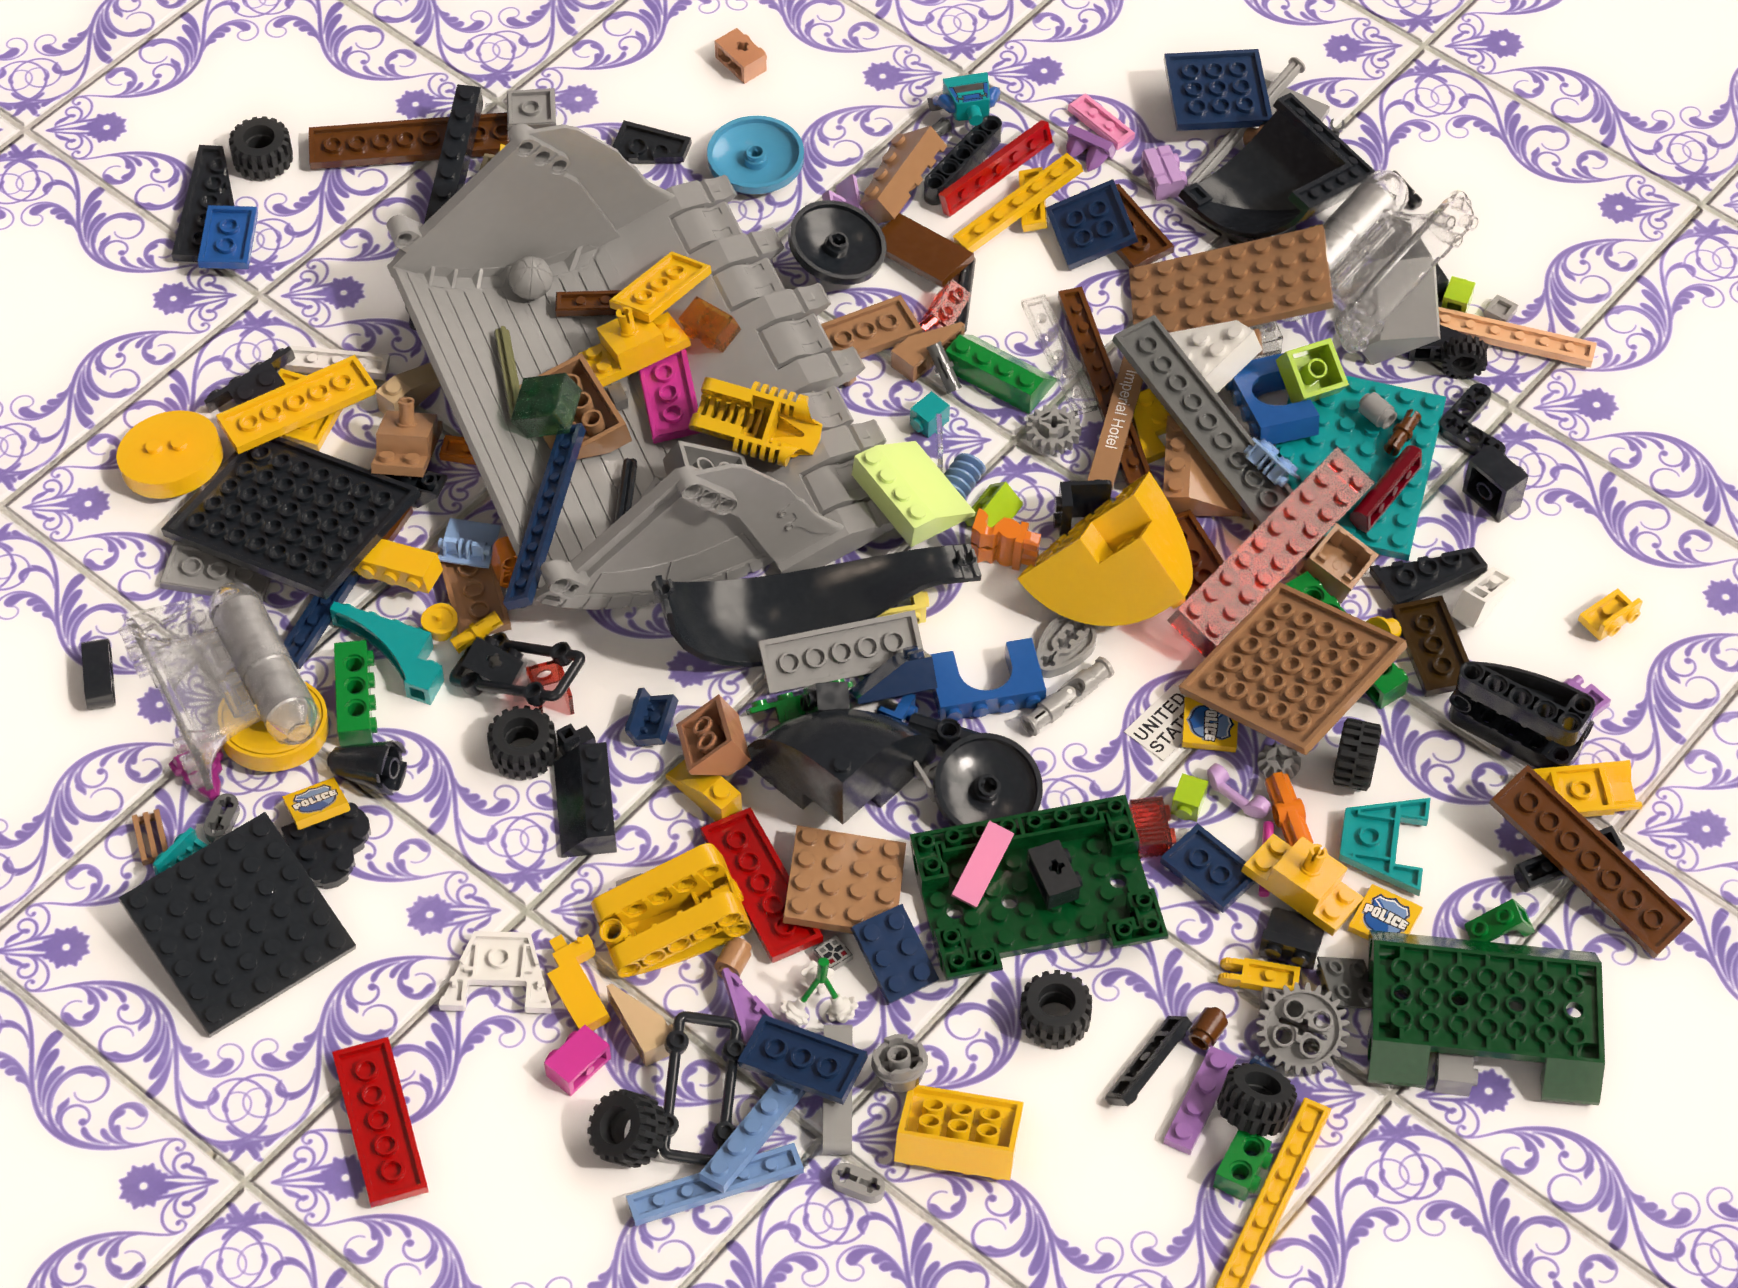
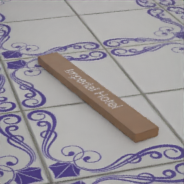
M1124 355L1087 480H1110L1112 490L1143 384L1142 378Z

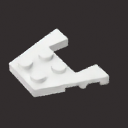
M474 931L459 960L460 964L454 976H451L450 984L439 1001L440 1010L466 1011L469 985L526 986L525 1013L551 1014V1004L531 933Z

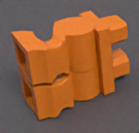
M979 508L972 526L971 545L975 550L977 563L988 561L992 564L997 560L1000 565L1012 566L1013 570L1019 571L1021 564L1028 566L1032 564L1033 567L1036 565V557L1039 556L1038 548L1041 534L1028 531L1029 523L1021 521V524H1019L1014 519L1005 517L993 527H989L988 514Z

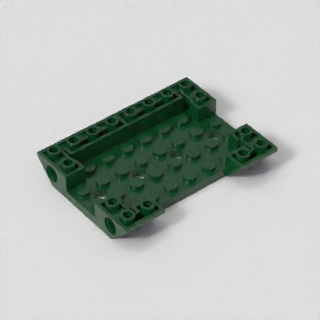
M1126 795L919 832L909 836L918 888L939 968L946 980L1003 970L1001 958L1105 939L1113 949L1168 939L1169 937L1155 889H1149L1138 853L1140 840ZM991 821L1014 833L975 909L952 897L951 894L988 822ZM1059 839L1063 849H1068L1072 859V869L1074 872H1079L1083 887H1080L1079 899L1047 909L1026 864L1028 849ZM1115 879H1120L1126 885L1121 888H1116L1112 886L1110 882ZM1010 899L1015 901L1017 906L1006 908L1002 905V902ZM951 910H959L963 915L960 918L954 919L949 917L947 913Z
M1369 930L1368 982H1372L1371 1023L1368 1029L1367 1082L1425 1088L1430 1052L1545 1063L1540 1074L1541 1100L1599 1106L1605 1070L1602 962L1595 952ZM1404 991L1409 998L1400 1000L1395 997L1394 992ZM1459 996L1465 1000L1466 1004L1462 1006L1456 1005L1452 1002L1451 998ZM1517 1002L1522 1005L1524 1010L1514 1011L1510 1008L1509 1003ZM1575 1008L1580 1012L1581 1016L1572 1017L1567 1013L1566 1009Z

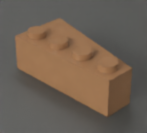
M932 126L904 134H897L891 140V145L887 153L882 157V162L873 174V179L864 191V196L860 202V205L877 224L896 218L911 197L909 192L923 181L922 173L927 167L930 169L936 163L935 155L938 152H944L947 148L945 142Z

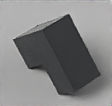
M570 723L556 730L558 750L562 755H565L578 745L596 743L595 736L587 725L575 730Z

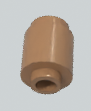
M733 937L731 941L726 942L714 964L718 976L722 979L721 972L723 968H729L731 972L736 973L740 978L751 957L750 951L752 947L746 940Z

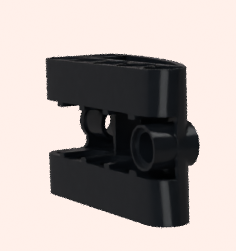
M1468 661L1461 665L1456 689L1449 697L1451 703L1449 719L1461 729L1537 769L1571 766L1579 757L1583 744L1593 728L1594 721L1591 719L1596 704L1593 697L1550 677L1507 665Z

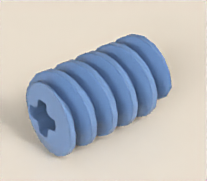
M961 453L955 457L944 475L966 500V496L971 493V489L980 480L981 475L986 471V467L974 455Z

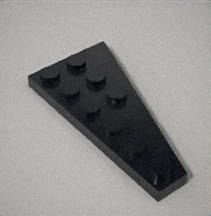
M199 144L171 254L173 261L198 262L208 205L235 206L223 146Z

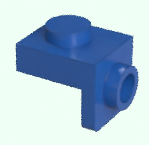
M912 693L903 695L895 711L879 706L877 713L907 724L911 715L918 711V707L915 706L916 695Z

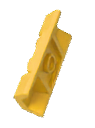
M1630 760L1533 769L1583 817L1614 815V812L1639 810L1643 807L1642 802L1636 800L1633 790Z

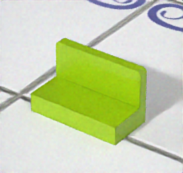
M1006 481L990 484L971 507L976 512L975 516L964 522L968 527L973 526L978 509L980 508L988 514V526L993 527L1004 517L1013 519L1023 506V502Z

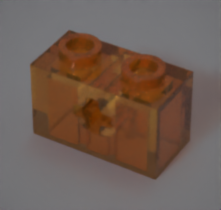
M697 296L678 318L684 327L683 331L693 340L695 338L700 339L702 344L710 350L716 348L724 352L741 331L733 316Z

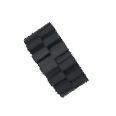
M1458 335V339L1451 337L1450 342L1446 340L1444 346L1441 347V367L1447 376L1453 374L1454 379L1461 376V380H1466V376L1472 379L1474 374L1479 376L1482 374L1481 371L1486 370L1488 364L1487 347L1483 340L1479 341L1478 337L1475 336L1471 339V335H1467L1466 338Z

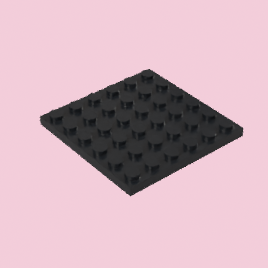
M263 812L119 897V902L209 1038L356 949L355 942L266 812Z

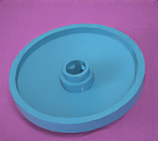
M745 116L727 122L713 134L707 148V162L712 175L715 178L726 175L735 191L746 194H765L787 186L799 175L804 164V146L799 134L787 123L767 116Z

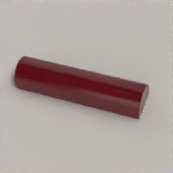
M1408 445L1404 448L1350 514V520L1356 528L1365 533L1370 531L1422 467V449L1413 445Z

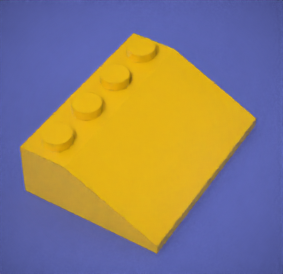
M918 1085L913 1090L907 1091L897 1131L894 1162L930 1167L935 1170L960 1172L965 1175L990 1177L994 1180L1010 1181L1024 1102Z

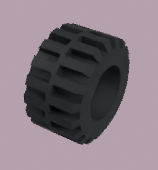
M256 116L252 117L251 120H243L242 124H237L234 127L235 130L231 131L229 138L231 156L235 170L238 173L241 172V176L245 178L249 176L250 180L260 179V181H265L266 178L274 179L276 175H282L284 170L289 169L290 163L293 162V150L289 131L281 121L277 122L275 118L268 119L267 116H262V118H257Z
M524 705V708L513 706V710L508 711V709L502 711L501 716L496 715L493 718L494 723H490L488 727L487 742L490 760H492L495 769L499 768L500 774L504 776L508 773L510 779L515 780L516 777H520V780H526L528 776H531L532 779L538 777L539 772L544 774L548 771L547 766L552 767L554 758H557L558 747L554 723L552 720L550 721L546 713L541 714V709L536 707L534 710H531L530 706ZM521 738L534 740L532 744L525 747L510 745L513 741Z
M1352 718L1345 720L1332 777L1334 785L1367 791L1370 788L1382 733L1380 724Z
M1054 970L1053 974H1049V971L1042 972V977L1038 975L1032 977L1031 983L1027 982L1024 986L1020 1002L1019 1019H1021L1020 1025L1022 1030L1026 1029L1025 1035L1029 1039L1034 1037V1043L1039 1046L1041 1043H1044L1045 1048L1051 1049L1052 1046H1057V1049H1064L1065 1044L1071 1047L1075 1045L1076 1039L1081 1041L1084 1038V1033L1089 1030L1093 1000L1092 995L1089 994L1087 984L1082 985V979L1079 977L1072 978V973L1066 971V974H1060V970ZM1049 1003H1060L1069 1008L1070 1012L1063 1016H1052L1045 1013L1041 1008Z
M1255 1063L1237 1064L1230 1068L1217 1100V1109L1221 1111L1220 1115L1227 1119L1230 1125L1237 1127L1241 1131L1252 1135L1274 1136L1277 1133L1283 1132L1287 1126L1297 1099L1296 1088L1287 1077L1282 1076L1280 1072L1270 1067Z
M625 1089L613 1090L609 1092V1096L604 1095L601 1097V1103L595 1104L593 1108L595 1112L593 1116L590 1115L589 1117L591 1126L587 1128V1134L591 1135L588 1141L590 1146L594 1147L593 1152L604 1161L629 1168H639L641 1164H649L651 1157L656 1158L658 1156L657 1150L663 1148L665 1142L662 1140L664 1136H667V1129H665L667 1117L662 1116L665 1112L663 1107L658 1106L659 1102L650 1098V1096ZM630 1120V1129L627 1136L625 1137V1128L628 1121Z

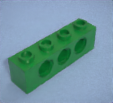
M366 640L334 643L337 733L340 746L373 743V733H378L377 719L372 717V711L377 710L375 694L371 695V688H376L374 672H370V666L375 665L373 650H368Z

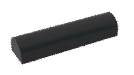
M1612 825L1599 830L1621 852H1624L1625 847ZM1543 854L1518 863L1514 867L1515 880L1524 892L1566 876Z

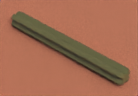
M501 326L495 329L494 334L509 416L514 422H518L519 419H524L525 417L510 332L505 326Z

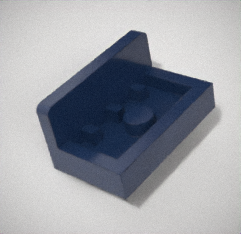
M638 688L628 721L625 724L626 734L636 746L664 745L679 700L674 694L650 696L645 688Z

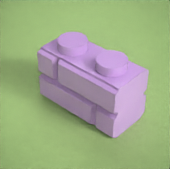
M1169 145L1159 146L1157 149L1143 150L1141 166L1155 199L1160 201L1169 197H1179L1178 195L1184 189V185H1187V176L1185 171H1180L1178 154H1173Z

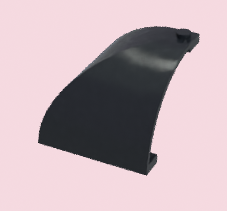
M1290 92L1276 100L1273 105L1276 112L1241 151L1202 182H1196L1182 189L1178 196L1201 218L1226 233L1245 238H1265L1278 235L1349 198L1364 188L1375 177L1377 172Z

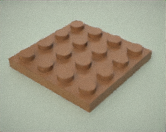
M797 825L783 923L853 934L850 929L852 926L898 906L906 843Z

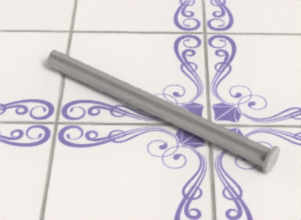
M1291 57L1288 61L1289 64L1267 88L1270 106L1295 77L1305 71V64L1299 58ZM1248 127L1231 128L1187 178V185L1185 187L1205 180L1242 139Z

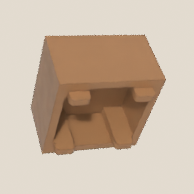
M1336 523L1299 572L1303 574L1308 571L1322 583L1323 588L1331 596H1334L1339 603H1342L1379 555Z

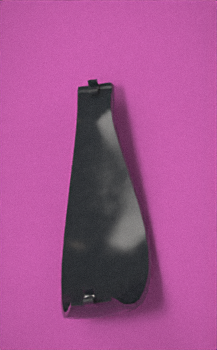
M971 543L914 549L811 569L752 578L674 582L671 579L663 580L662 575L655 576L651 586L654 596L659 597L669 631L683 650L701 660L723 666L758 667L762 666L758 641L876 618L896 604L927 588L943 584L981 581L982 575L977 563L975 550L972 548Z

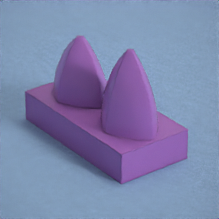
M1073 124L1069 126L1067 130L1068 141L1066 151L1071 157H1075L1084 152L1085 149H1088L1086 155V168L1088 172L1098 168L1107 158L1113 159L1116 153L1113 142Z

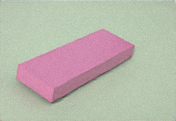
M1086 93L1068 105V111L1097 135L1113 142L1116 150H1119L1135 139V132Z
M991 821L988 822L951 894L952 897L975 909L977 908L1014 833Z

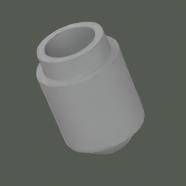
M1376 392L1365 394L1359 402V412L1376 427L1386 429L1393 424L1397 417L1394 407Z

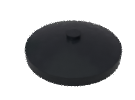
M823 200L806 205L797 212L788 232L789 247L796 261L811 275L828 283L854 285L865 282L879 271L886 256V240L875 220L863 210L841 201Z
M993 733L972 734L956 741L941 757L933 777V793L936 804L942 816L951 826L1038 811L1043 795L1042 777L1036 762L1029 752L1012 739Z

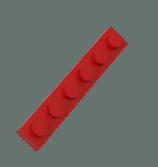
M1040 120L939 193L943 214L951 217L1050 145L1053 140L1049 123Z

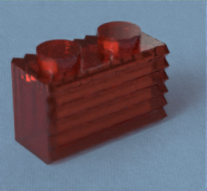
M1163 796L1129 799V808L1140 840L1138 849L1140 859L1143 857L1162 856L1172 847V844L1176 843L1175 829L1169 828L1168 821L1171 820L1169 804L1164 805Z

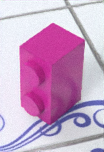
M584 1024L578 1031L575 1030L570 1033L565 1043L558 1050L554 1049L548 1054L544 1062L546 1076L571 1097L611 1059L610 1045Z

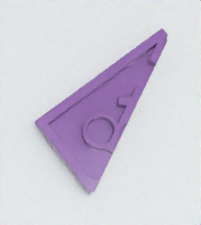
M723 968L721 972L735 1019L741 1025L742 1042L746 1046L762 1015L775 1017H773L770 1009L756 995L753 996L743 986V981L736 973L731 972L729 968Z

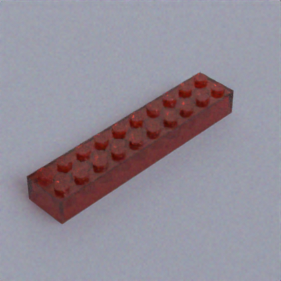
M1336 447L1167 621L1206 658L1375 482L1341 449Z

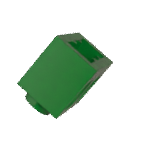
M1238 1129L1215 1174L1213 1187L1243 1201H1246L1250 1192L1255 1194L1262 1179L1259 1177L1262 1168L1265 1170L1269 1168L1274 1154L1270 1153L1272 1141L1257 1134L1252 1135ZM1253 1151L1257 1156H1249L1245 1152ZM1239 1174L1244 1176L1246 1179L1238 1180L1234 1178L1233 1175Z

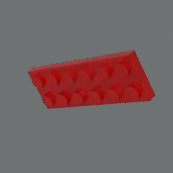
M751 807L701 827V835L705 842L713 844L723 855L730 875L742 893L744 899L742 904L749 922L772 963L823 942V935L818 928L783 923L789 874Z
M389 1037L332 1051L371 1208L428 1193L429 1190Z

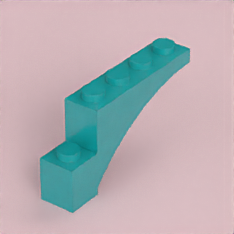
M334 601L330 608L333 625L356 634L377 648L400 674L404 682L406 697L431 705L445 681L442 665L433 660H427L434 648L431 632L425 631L421 627L415 628L406 625L397 619L391 620L381 617L372 611L366 612L350 604H341Z

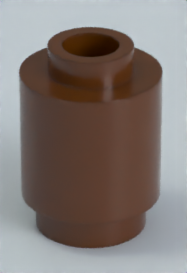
M1205 1007L1190 1028V1042L1201 1050H1208L1210 1046H1214L1228 1025L1226 1014L1217 1007Z

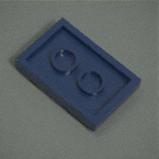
M1198 823L1164 853L1160 859L1162 865L1222 913L1256 883L1241 872L1246 861Z
M903 904L850 928L887 1005L940 980Z

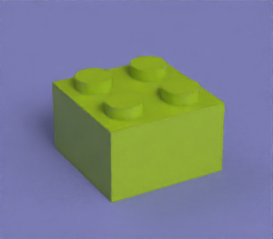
M1331 338L1286 351L1276 359L1291 403L1310 399L1311 401L1338 394L1349 385Z

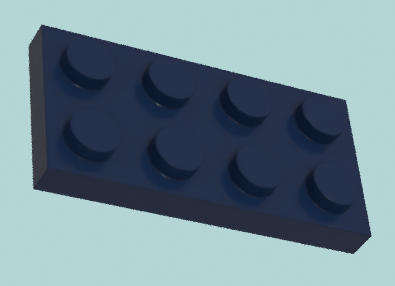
M763 1014L738 1059V1065L746 1070L843 1105L868 1055L867 1051Z

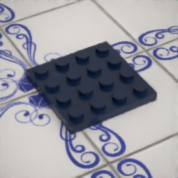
M1259 49L1164 54L1163 61L1176 131L1259 127L1265 125L1272 117Z

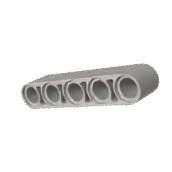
M824 1025V1036L852 1046L853 1025ZM852 1089L843 1105L823 1098V1155H852Z

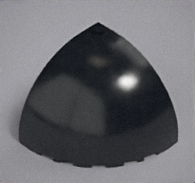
M833 709L800 715L766 731L748 745L751 761L746 765L802 810L814 801L841 824H844L870 800L880 808L915 777L913 762L917 760L923 770L936 758V749L930 738L900 720L870 711Z

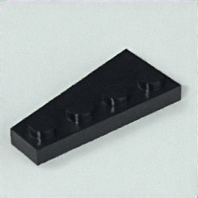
M1472 547L1441 553L1440 557L1435 558L1423 556L1418 557L1417 561L1403 563L1401 560L1392 562L1391 566L1381 568L1380 565L1370 566L1369 573L1391 603L1397 605L1421 600L1481 575L1487 571L1488 564L1477 550Z

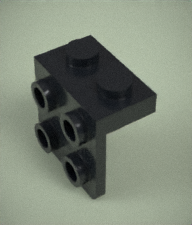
M1071 480L1060 482L1059 494L1055 497V512L1057 513H1053L1054 529L1058 528L1059 537L1063 534L1068 536V532L1071 530L1072 518L1085 517L1089 513L1094 515V511L1108 499L1111 500L1112 483L1110 480Z
M1274 907L1271 910L1267 927L1263 931L1258 955L1313 971L1325 931L1300 913Z

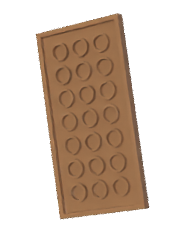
M1323 225L1129 269L1133 325L1155 315L1169 333L1235 320L1250 327L1334 308L1326 235Z

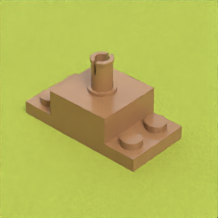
M399 398V411L386 410L376 432V454L371 463V473L424 477L443 431V421H437V414L415 413V400L413 398Z

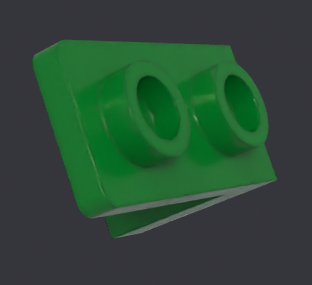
M1513 898L1464 925L1470 940L1491 942L1512 930H1517L1524 937L1535 933L1525 908Z

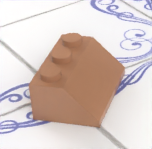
M719 694L676 724L687 769L691 775L730 776L737 770L744 768L751 761L739 715Z

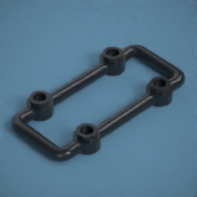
M499 632L491 637L499 640V647L507 651L511 647L521 653L551 657L555 664L562 667L571 663L554 690H545L540 682H532L525 687L482 680L481 676L476 672H470L462 677L461 675L466 670L462 663L471 646L466 649L452 669L449 681L454 686L462 687L465 693L472 697L480 695L483 691L524 697L528 704L539 707L546 701H557L565 694L583 667L585 655L581 651L572 650L567 642H559L553 646L509 640L505 633Z
M682 1011L675 1016L672 1032L667 1035L664 1043L665 1049L669 1053L663 1104L665 1112L662 1115L667 1117V1124L665 1125L667 1136L663 1137L662 1141L665 1143L663 1148H659V1153L664 1159L669 1161L706 1166L714 1155L670 1149L671 1138L679 1128V1121L674 1116L680 1059L689 1044V1038L684 1033L685 1022L730 1029L729 1040L724 1044L721 1051L722 1058L727 1063L720 1123L715 1126L712 1132V1139L717 1145V1151L736 1129L731 1122L738 1059L745 1045L741 1041V1025L736 1019Z

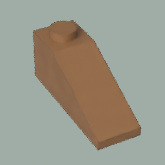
M959 322L907 337L892 348L891 367L914 383L935 365L927 347L941 341L944 350H946L959 334H965V324Z

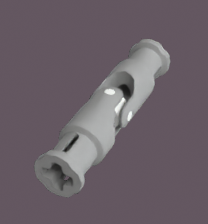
M1099 656L1091 667L1082 669L1059 687L1057 692L1047 696L1038 703L1034 711L1028 715L1024 714L1021 716L1020 721L1023 728L1030 735L1036 736L1039 734L1043 726L1047 723H1053L1061 717L1067 707L1075 706L1096 690L1098 684L1105 678H1111L1115 673L1111 663L1106 658ZM1075 688L1079 690V692L1081 693V695L1078 697L1076 695Z

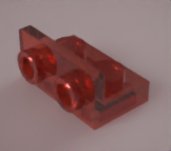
M952 279L937 293L919 323L921 328L926 332L933 325L937 327L940 324L944 327L954 324L970 299L971 293Z

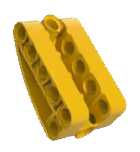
M710 843L699 845L597 896L591 902L600 927V937L606 943L617 975L622 978L647 973L685 961L722 946L727 941H731L733 937H741L751 930V924L742 904V901H744L742 893L735 880L731 877L723 855ZM617 932H619V935L616 938L612 939L613 936Z

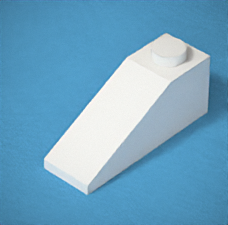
M1493 566L1462 590L1451 616L1458 619V622L1463 626L1474 629L1486 619L1516 579Z

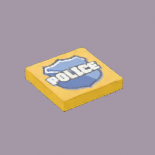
M1185 697L1182 747L1236 753L1238 722L1189 697Z
M334 777L282 796L284 804L298 830L350 811L349 803Z
M1372 884L1350 922L1348 931L1368 941L1369 930L1410 934L1422 913L1423 907Z

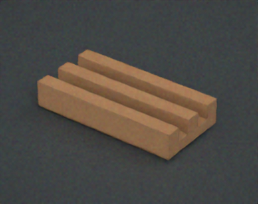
M159 809L153 810L154 813L152 814L144 812L142 813L143 816L140 817L137 814L132 815L143 866L153 864L158 856L151 827L152 821H156L163 852L168 849ZM144 823L152 853V857L148 858L146 855V850L140 828V824Z

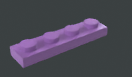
M1210 1046L1164 1138L1163 1144L1191 1155L1218 1100L1227 1073L1236 1064V1056Z

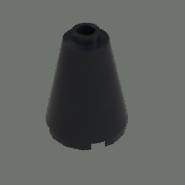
M393 740L339 746L329 753L327 765L335 775L384 795L392 796L394 795L392 793L394 790L399 791L405 779L407 762L402 761V753L406 754V749L401 742Z

